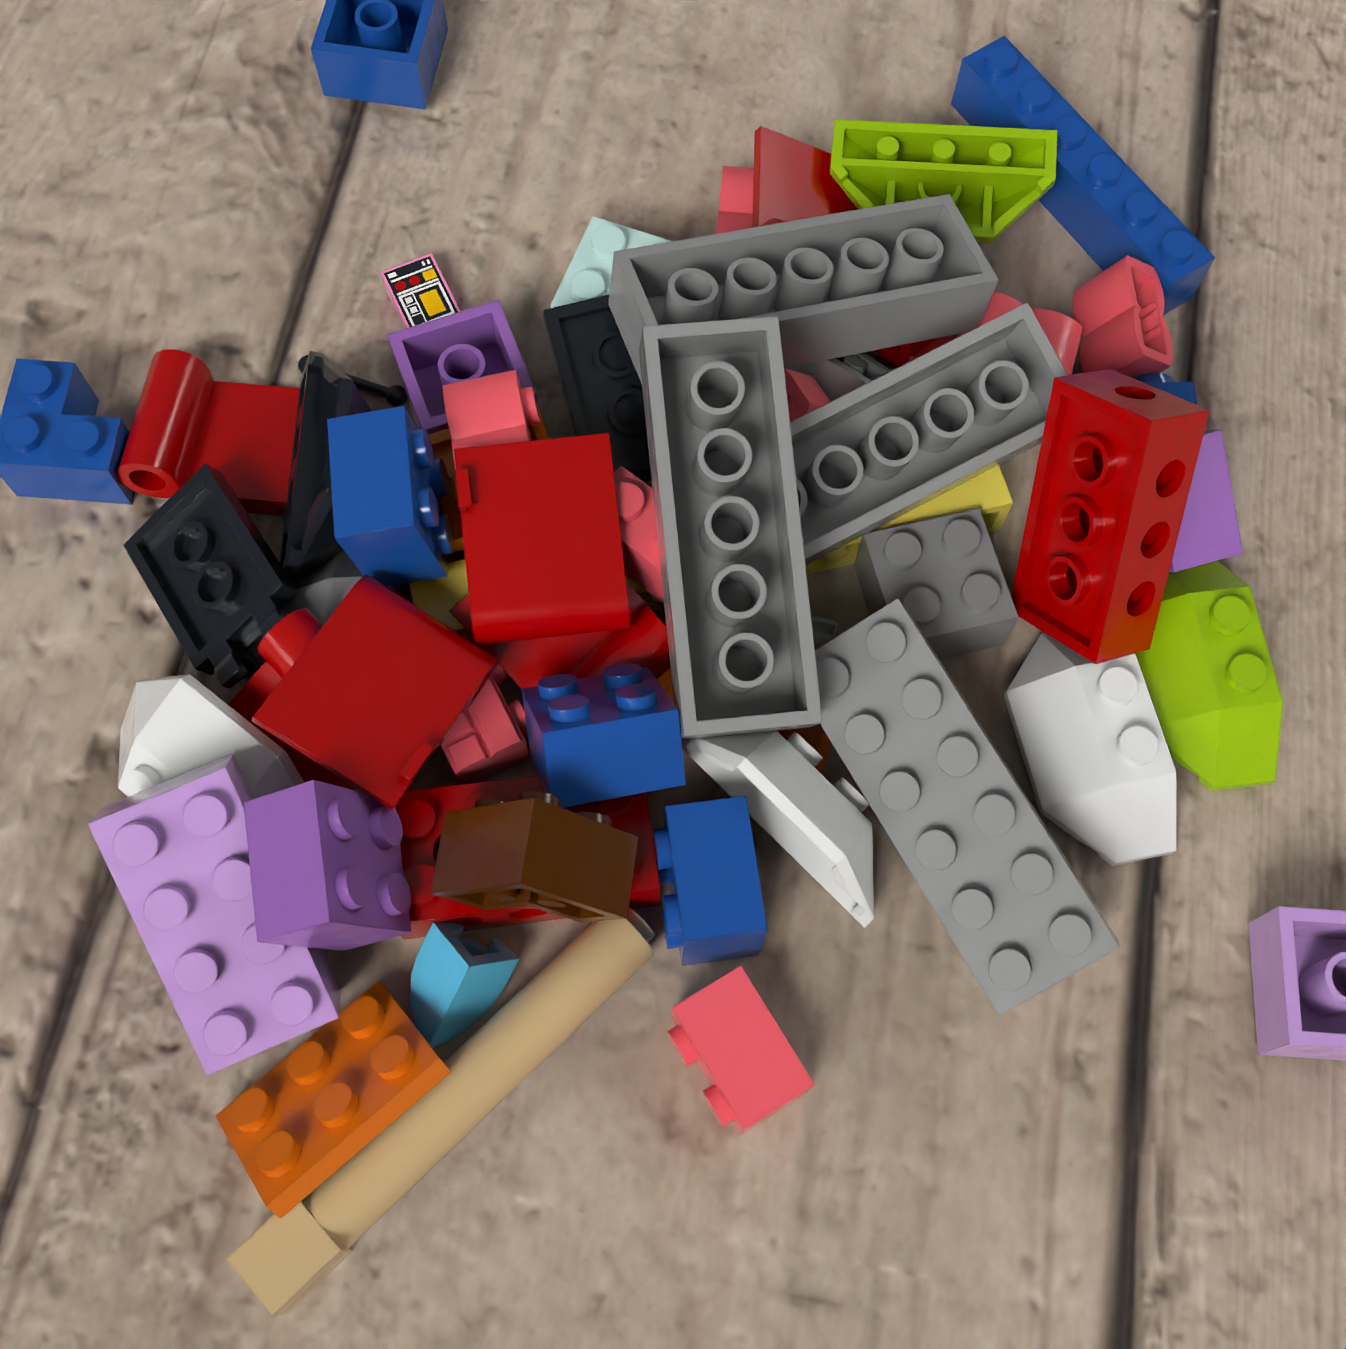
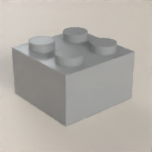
M980 508L869 532L862 536L854 567L870 615L898 598L906 606L939 659L992 648L1004 643L1018 619V614Z

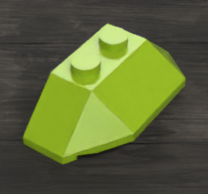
M834 119L830 174L857 209L950 194L977 243L992 244L1054 186L1056 180L1058 130Z
M1218 561L1177 572H1169L1150 649L1135 654L1170 755L1177 763L1198 776V781L1210 792L1271 785L1276 781L1283 699L1251 588Z

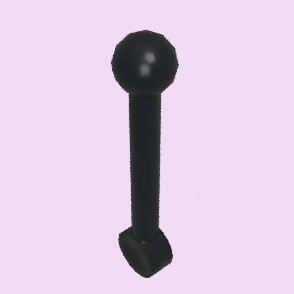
M308 355L303 356L298 362L301 374L303 373ZM345 373L353 380L359 390L386 398V401L392 407L404 406L407 402L406 392L401 385L386 387Z

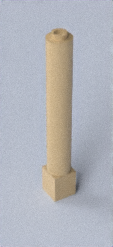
M629 907L627 919L593 921L444 1061L451 1071L448 1076L284 1217L280 1219L277 1215L273 1214L227 1258L228 1262L272 1316L289 1313L354 1250L351 1246L654 955V951L648 942L655 934L633 909Z

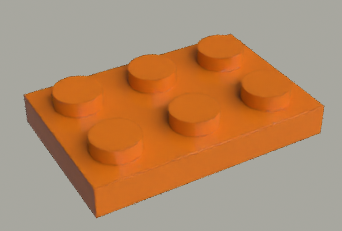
M378 980L339 1013V1018L326 1023L215 1116L265 1206L281 1219L448 1076L451 1071L393 995Z

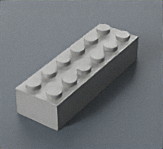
M950 194L614 251L608 305L642 384L639 346L643 326L778 316L784 368L970 332L980 326L999 279Z
M1028 302L790 422L805 565L1041 444L1054 378L1068 375Z
M778 316L643 326L639 346V359L674 704L679 712L681 740L807 728L821 724L823 722Z
M898 598L815 650L823 722L821 723L822 728L999 1016L1120 948L1117 937L912 615Z

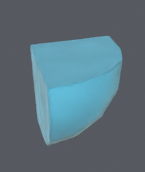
M432 923L418 951L411 973L410 1003L415 1025L432 1047L448 1042L472 1027L495 1003L520 959L495 938L489 948L475 940L460 936L464 926L458 923Z

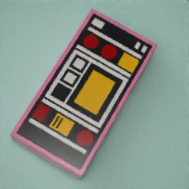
M432 253L380 272L383 284L405 329L461 312Z

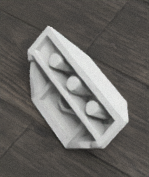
M1041 633L1004 694L1039 812L1075 839L1099 853L1098 856L1112 866L1174 853L1176 851V769L1136 654L1094 664L1046 633Z
M190 674L157 679L146 678L136 682L120 731L118 789L125 795L131 796L231 754H234L254 799L304 783L284 749Z
M777 731L681 740L682 749L731 797L746 796L749 815L864 928L874 919L872 823L862 814L869 806V803L843 777L832 785L815 768L823 757L796 731L787 740Z

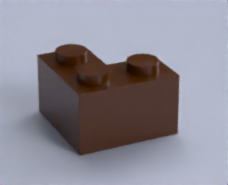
M522 792L519 794L517 801L511 802L491 799L475 801L474 808L445 813L430 894L482 910L530 906L577 922L627 919L638 837L613 828L612 819L606 815L584 811L571 812L561 808V799L547 793Z

